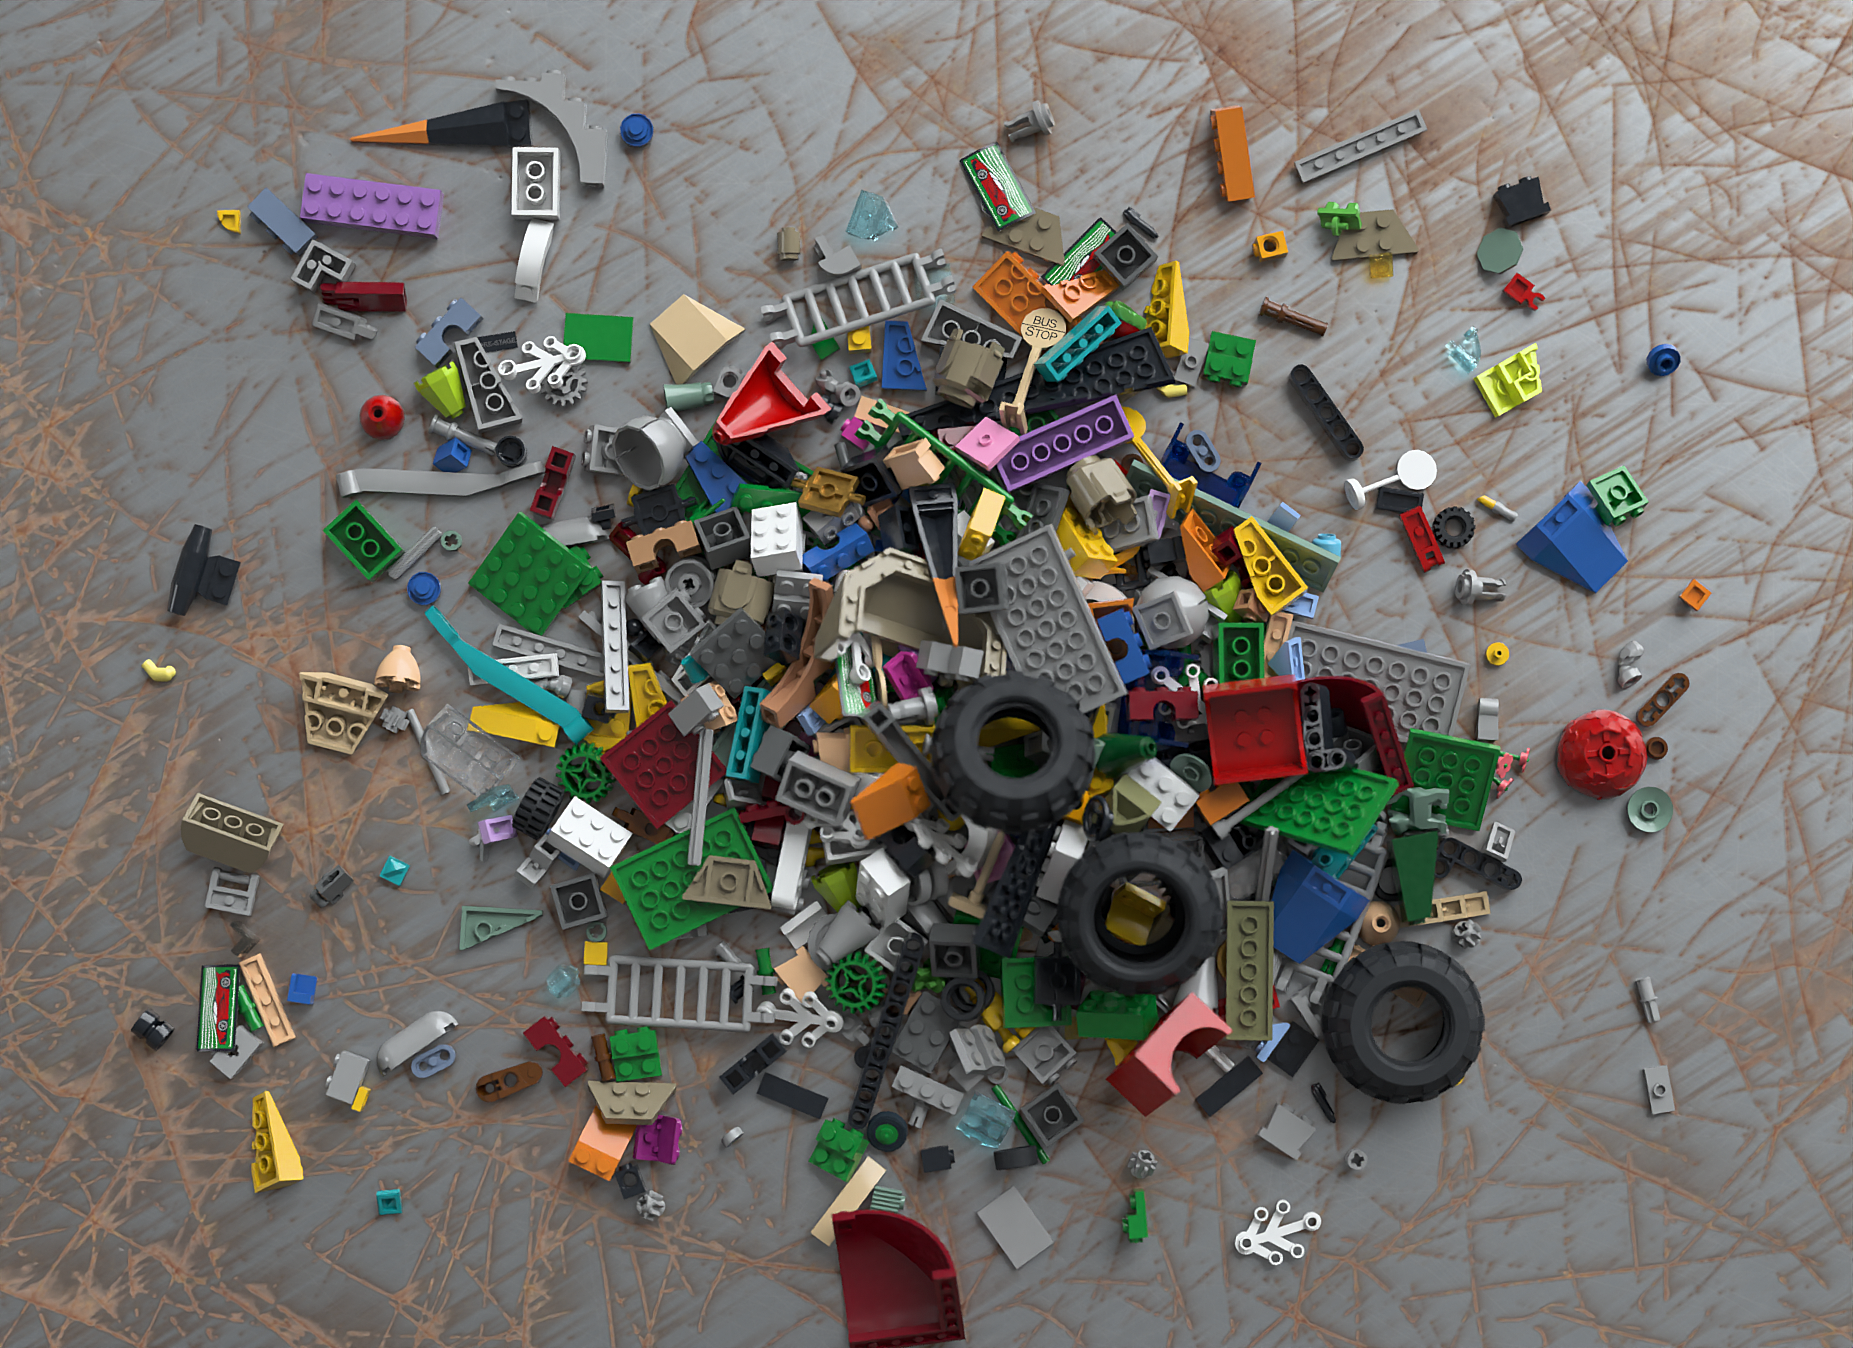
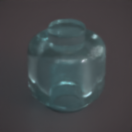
M564 964L557 965L547 977V989L557 998L569 997L581 983L578 976L580 972L571 964L568 966Z

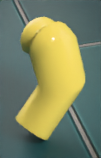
M1171 384L1157 387V390L1167 398L1187 395L1186 384L1176 386Z
M150 659L141 665L146 673L156 682H168L176 675V671L172 666L157 668Z

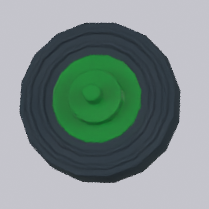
M891 1111L875 1114L870 1119L866 1130L870 1144L883 1152H892L901 1148L906 1142L908 1135L907 1124L903 1117Z

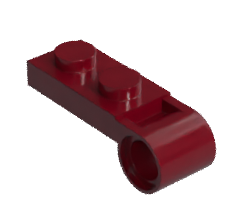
M621 521L610 533L609 538L631 560L626 542L637 536V534L629 527L624 528L622 525L624 523ZM658 556L657 562L659 567L638 574V579L642 584H650V580L662 576L665 572L666 565Z
M773 799L767 801L766 805L759 806V803H753L745 806L746 809L739 814L741 823L784 815L787 822L792 825H798L805 820L807 813L801 811L802 816H799L795 813L793 807Z

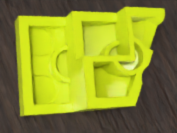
M1536 343L1473 378L1495 418L1542 392L1541 380L1539 379L1540 367L1537 365L1536 350L1538 349Z

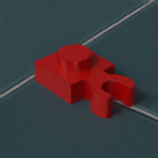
M1518 272L1502 291L1520 305L1525 300L1528 307L1533 311L1538 309L1534 305L1533 299L1537 298L1542 302L1545 300L1543 294L1531 291L1535 285Z

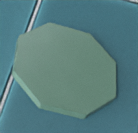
M1498 228L1483 237L1477 255L1484 270L1502 274L1518 264L1524 248L1517 232Z

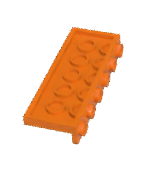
M1006 251L972 286L1021 336V325L1024 318L1032 311L1040 308H1049L1057 311L1064 318L1066 334L1083 320L1082 317H1079L1070 323L1040 291L1045 285L1038 280L1040 277L1038 273L1031 267L1027 269L1022 264L1024 260L1015 251L1013 253ZM1049 349L1042 350L1040 355L1043 356Z

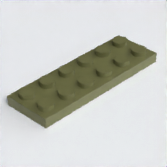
M1227 901L1226 1024L1233 1031L1226 1036V1040L1272 1041L1274 901Z

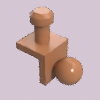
M891 499L868 506L867 512L870 516H862L858 520V525L865 532L872 531L875 524L880 530L878 515L894 506Z

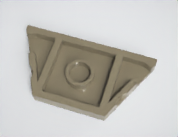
M1033 207L1036 212L1035 214L999 232L994 224H992L982 234V238L1064 266L1060 218L1052 213Z
M1394 209L1360 212L1361 229L1341 231L1331 257V262L1415 254L1419 252V248Z
M709 856L682 898L771 909L772 907L756 861Z
M588 1081V1090L594 1096L595 1103L598 1109L601 1110L606 1124L652 1125L657 1119L658 1113L666 1107L669 1097L676 1093V1083Z

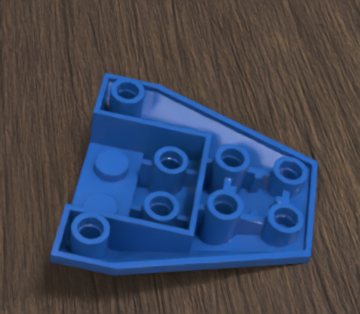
M1581 481L1516 543L1530 560L1594 593L1628 562L1611 526L1605 524L1595 509L1598 502Z
M1292 850L1280 868L1271 900L1274 901L1273 947L1301 964L1355 922L1370 900Z

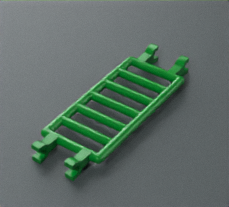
M879 399L875 407L873 406L868 414L873 418L881 419L888 425L884 433L880 435L874 430L873 425L868 420H865L861 428L859 427L854 435L859 439L867 440L875 446L873 448L875 449L887 445L902 423L912 431L903 445L917 441L919 437L922 439L927 438L931 444L929 448L934 454L939 451L948 458L944 465V470L939 474L940 478L931 485L943 484L952 469L957 465L966 472V475L956 488L958 501L973 479L977 480L986 489L1005 496L991 536L999 542L1000 547L1015 541L1017 535L1012 531L1004 530L998 523L1006 515L1013 520L1015 527L1021 531L1033 515L1014 506V498L906 414L903 412L894 414L887 408L886 403ZM980 495L967 512L969 516H971ZM958 507V514L964 511L960 507Z

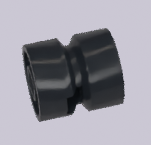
M505 436L496 445V455L506 467L514 469L524 465L527 461V447L516 436Z
M151 1008L147 1009L131 1028V1032L140 1039L145 1038L146 1044L154 1051L160 1049L175 1030L166 1020L160 1021V1016Z

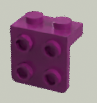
M658 1114L657 1119L652 1125H637L633 1159L659 1161L675 1165L680 1154L678 1142L682 1134L681 1120Z

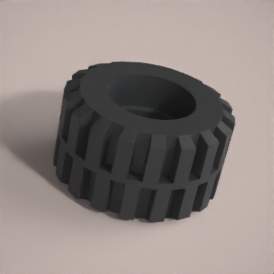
M541 777L534 780L515 812L512 827L535 840L541 838L553 821L563 801L564 790Z

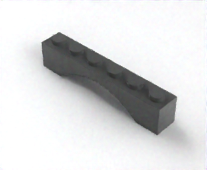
M875 700L858 717L898 763L917 768L928 798L947 820L955 821L961 813H957L945 800V795L934 779L932 764L914 745L882 703Z

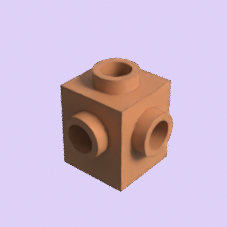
M1254 588L1240 590L1233 610L1246 623L1266 622L1270 613L1257 598Z

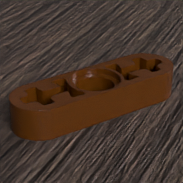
M1683 673L1671 675L1637 711V722L1644 727L1654 725L1689 688L1690 682L1688 677ZM1674 678L1677 680L1681 678L1683 680L1681 683L1683 688L1678 687L1672 693L1665 689L1666 686L1668 689H1671L1675 685ZM1660 693L1666 694L1669 698L1666 706H1660L1657 703V696ZM1652 702L1653 706L1661 712L1658 714L1656 710L1650 716L1652 721H1643L1644 715L1642 712H1649L1653 708L1649 705Z

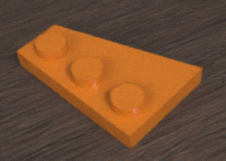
M1105 270L1082 275L1080 278L1071 281L1067 279L1060 281L1056 285H1045L1040 291L1072 323L1117 291L1120 285Z

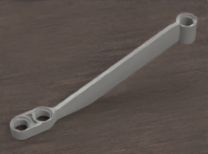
M542 461L504 471L498 475L360 468L342 472L335 477L342 498L355 496L364 491L469 496L545 473Z

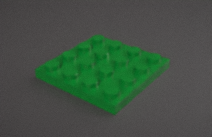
M519 512L468 584L530 633L543 636L592 567L524 513Z
M1410 728L1404 757L1414 785L1412 788L1421 787L1426 790L1432 788L1448 789L1449 804H1447V809L1440 808L1439 805L1431 806V813L1445 815V823L1447 825L1480 831L1501 751L1500 746ZM1402 796L1397 802L1391 804L1390 810L1408 814L1410 808L1409 798Z

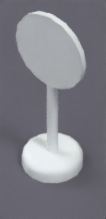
M1408 451L1398 461V475L1364 488L1361 487L1357 480L1348 479L1344 483L1345 493L1351 506L1358 510L1365 505L1364 493L1398 480L1409 489H1425L1436 478V463L1424 451Z

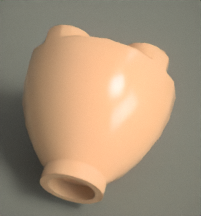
M403 645L393 646L392 652L378 666L374 685L389 687V692L402 693L403 689L419 691L421 683L420 671L416 660L411 654V648Z
M1371 901L1358 937L1372 946L1390 943L1397 936L1400 929V918L1397 911L1390 904L1383 901ZM1378 919L1385 921L1384 927L1380 928L1377 926L1376 922Z

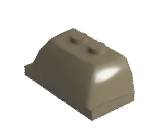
M197 793L182 819L181 839L186 850L247 873H253L261 868L268 858L284 824Z

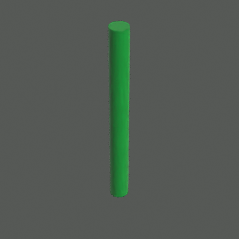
M997 1084L991 1088L1030 1146H1036L1037 1156L1042 1165L1050 1161L1001 1086Z

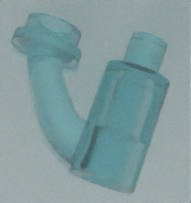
M1474 326L1464 334L1466 341L1471 340L1472 354L1462 344L1458 346L1453 340L1446 345L1451 351L1449 355L1467 374L1479 364L1481 358V346L1477 335L1479 329H1476Z

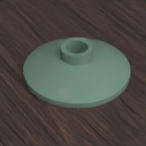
M1180 754L1171 761L1170 770L1197 792L1205 791L1212 785V772L1199 758L1189 754Z
M1644 787L1637 790L1630 797L1627 813L1631 823L1639 830L1657 832L1665 828L1671 821L1673 804L1668 794L1657 787ZM1647 805L1652 807L1651 814L1645 812Z

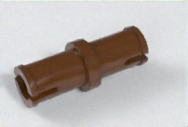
M605 1033L591 1036L596 1054L594 1059L595 1062H598L601 1080L607 1081L616 1078L611 1061L612 1053H609Z

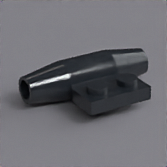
M195 524L182 548L171 582L167 611L185 616L197 592L207 600L227 606L241 562L220 555L209 557L212 529Z

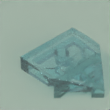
M861 190L846 232L853 236L875 241L882 234L890 230L894 231L899 226L891 213L889 203L882 196Z
M510 784L500 785L491 788L467 804L470 813L490 805L493 812L503 806L518 800L519 797Z

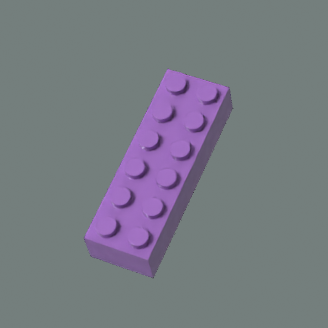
M306 173L300 219L304 223L438 239L444 194L441 190Z
M1114 395L1020 436V442L995 465V468L1006 492L1010 494L1070 468L1085 457L1097 456L1133 440L1134 434L1117 396Z

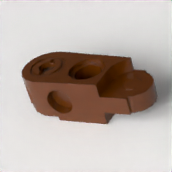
M617 807L612 812V816L625 822L623 828L656 844L676 835L673 829L666 825L656 829L644 812L633 807L630 813Z
M528 1061L484 1075L476 1083V1093L482 1101L487 1103L494 1102L538 1083L543 1076V1068L536 1062ZM508 1074H513L517 1079L516 1085L513 1087L505 1083V1078ZM488 1084L494 1086V1091L491 1093L486 1090Z

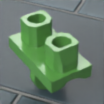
M1327 202L1325 208H1318L1317 214L1321 220V227L1331 229L1333 236H1340L1342 230L1361 229L1360 209L1357 203H1349L1346 209H1342L1336 202Z
M928 958L923 964L924 969L920 966L918 967L911 989L913 992L928 988L932 989L935 993H939L945 987L947 978L932 976L931 959ZM913 965L909 967L908 971L913 968Z

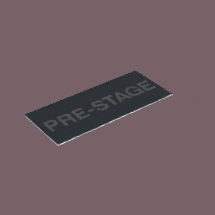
M515 331L477 337L486 353L518 348Z

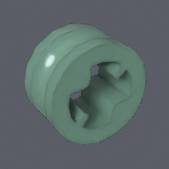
M449 530L442 535L441 544L448 551H456L462 546V537L456 531ZM456 535L457 538L455 540L458 541L457 544H452L448 547L446 545L448 544L446 538Z
M599 921L590 923L586 929L587 937L594 942L604 940L607 935L606 925ZM596 925H600L599 929H603V934L598 935V938H594V934H591L590 931Z

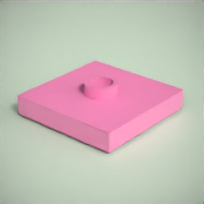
M985 417L955 448L960 454L990 471L1020 442V439L1015 433Z

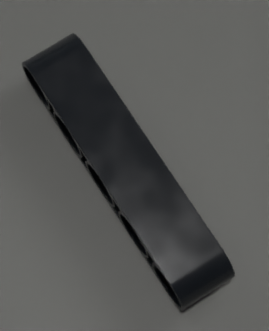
M1296 365L1289 374L1291 385L1342 457L1347 461L1357 460L1364 451L1362 442L1312 371L1306 365ZM1302 371L1305 373L1306 379L1298 381L1295 379L1294 373ZM1310 389L1316 390L1319 398L1316 400L1310 399L1307 391ZM1322 408H1329L1332 412L1331 418H1324L1320 410ZM1334 427H1343L1345 435L1343 437L1336 436L1334 434ZM1347 445H1355L1358 448V454L1350 455L1347 452Z

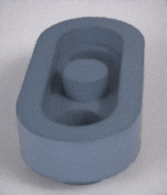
M1201 430L1191 431L1185 442L1187 449L1203 472H1214L1221 462L1218 452L1205 432ZM1198 438L1201 441V445L1195 446L1193 439ZM1205 458H1211L1213 461L1212 465H1206L1204 462Z
M442 1044L417 1056L411 1064L412 1072L419 1078H426L449 1067L455 1061V1050L450 1045ZM443 1051L448 1053L447 1060H442L440 1057ZM421 1062L428 1064L427 1070H421Z

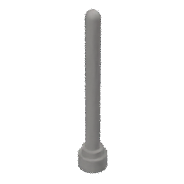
M1306 774L1287 776L1227 820H1218L1212 824V829L1223 840L1229 835L1234 825Z

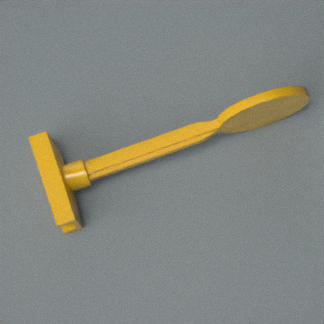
M1121 406L1134 434L1133 440L1125 444H1133L1167 487V491L1170 494L1166 514L1170 519L1175 518L1176 511L1181 508L1185 513L1189 512L1198 482L1193 476L1175 482L1141 439L1146 430V422L1143 416L1132 408Z

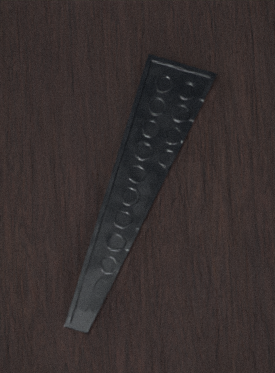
M1152 327L1099 345L1095 351L1088 353L1083 358L1082 363L1072 368L1067 373V376L1059 382H1046L1039 371L1035 369L1024 402V411L1026 416L1105 399L1114 395L1119 396L1175 384V378ZM1023 373L995 382L988 401L981 404L975 403L973 408H966L944 400L906 415L930 434L937 429L976 426L985 417L994 422L1000 421L999 408L1001 402L1010 404L1014 402ZM902 423L898 427L902 440L905 441L912 431Z
M1100 706L1084 713L1089 719L1092 728ZM1059 820L1054 822L1052 826L1040 831L1021 832L980 925L973 931L971 943L1010 959Z

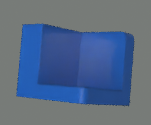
M455 437L437 448L433 465L442 472L457 473L468 466L472 450Z
M292 973L287 1001L313 1004L318 978Z

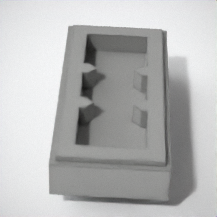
M1189 337L1188 353L1181 356L1174 376L1176 382L1195 388L1209 347L1208 343Z
M1667 1065L1644 1068L1651 1114L1675 1111Z

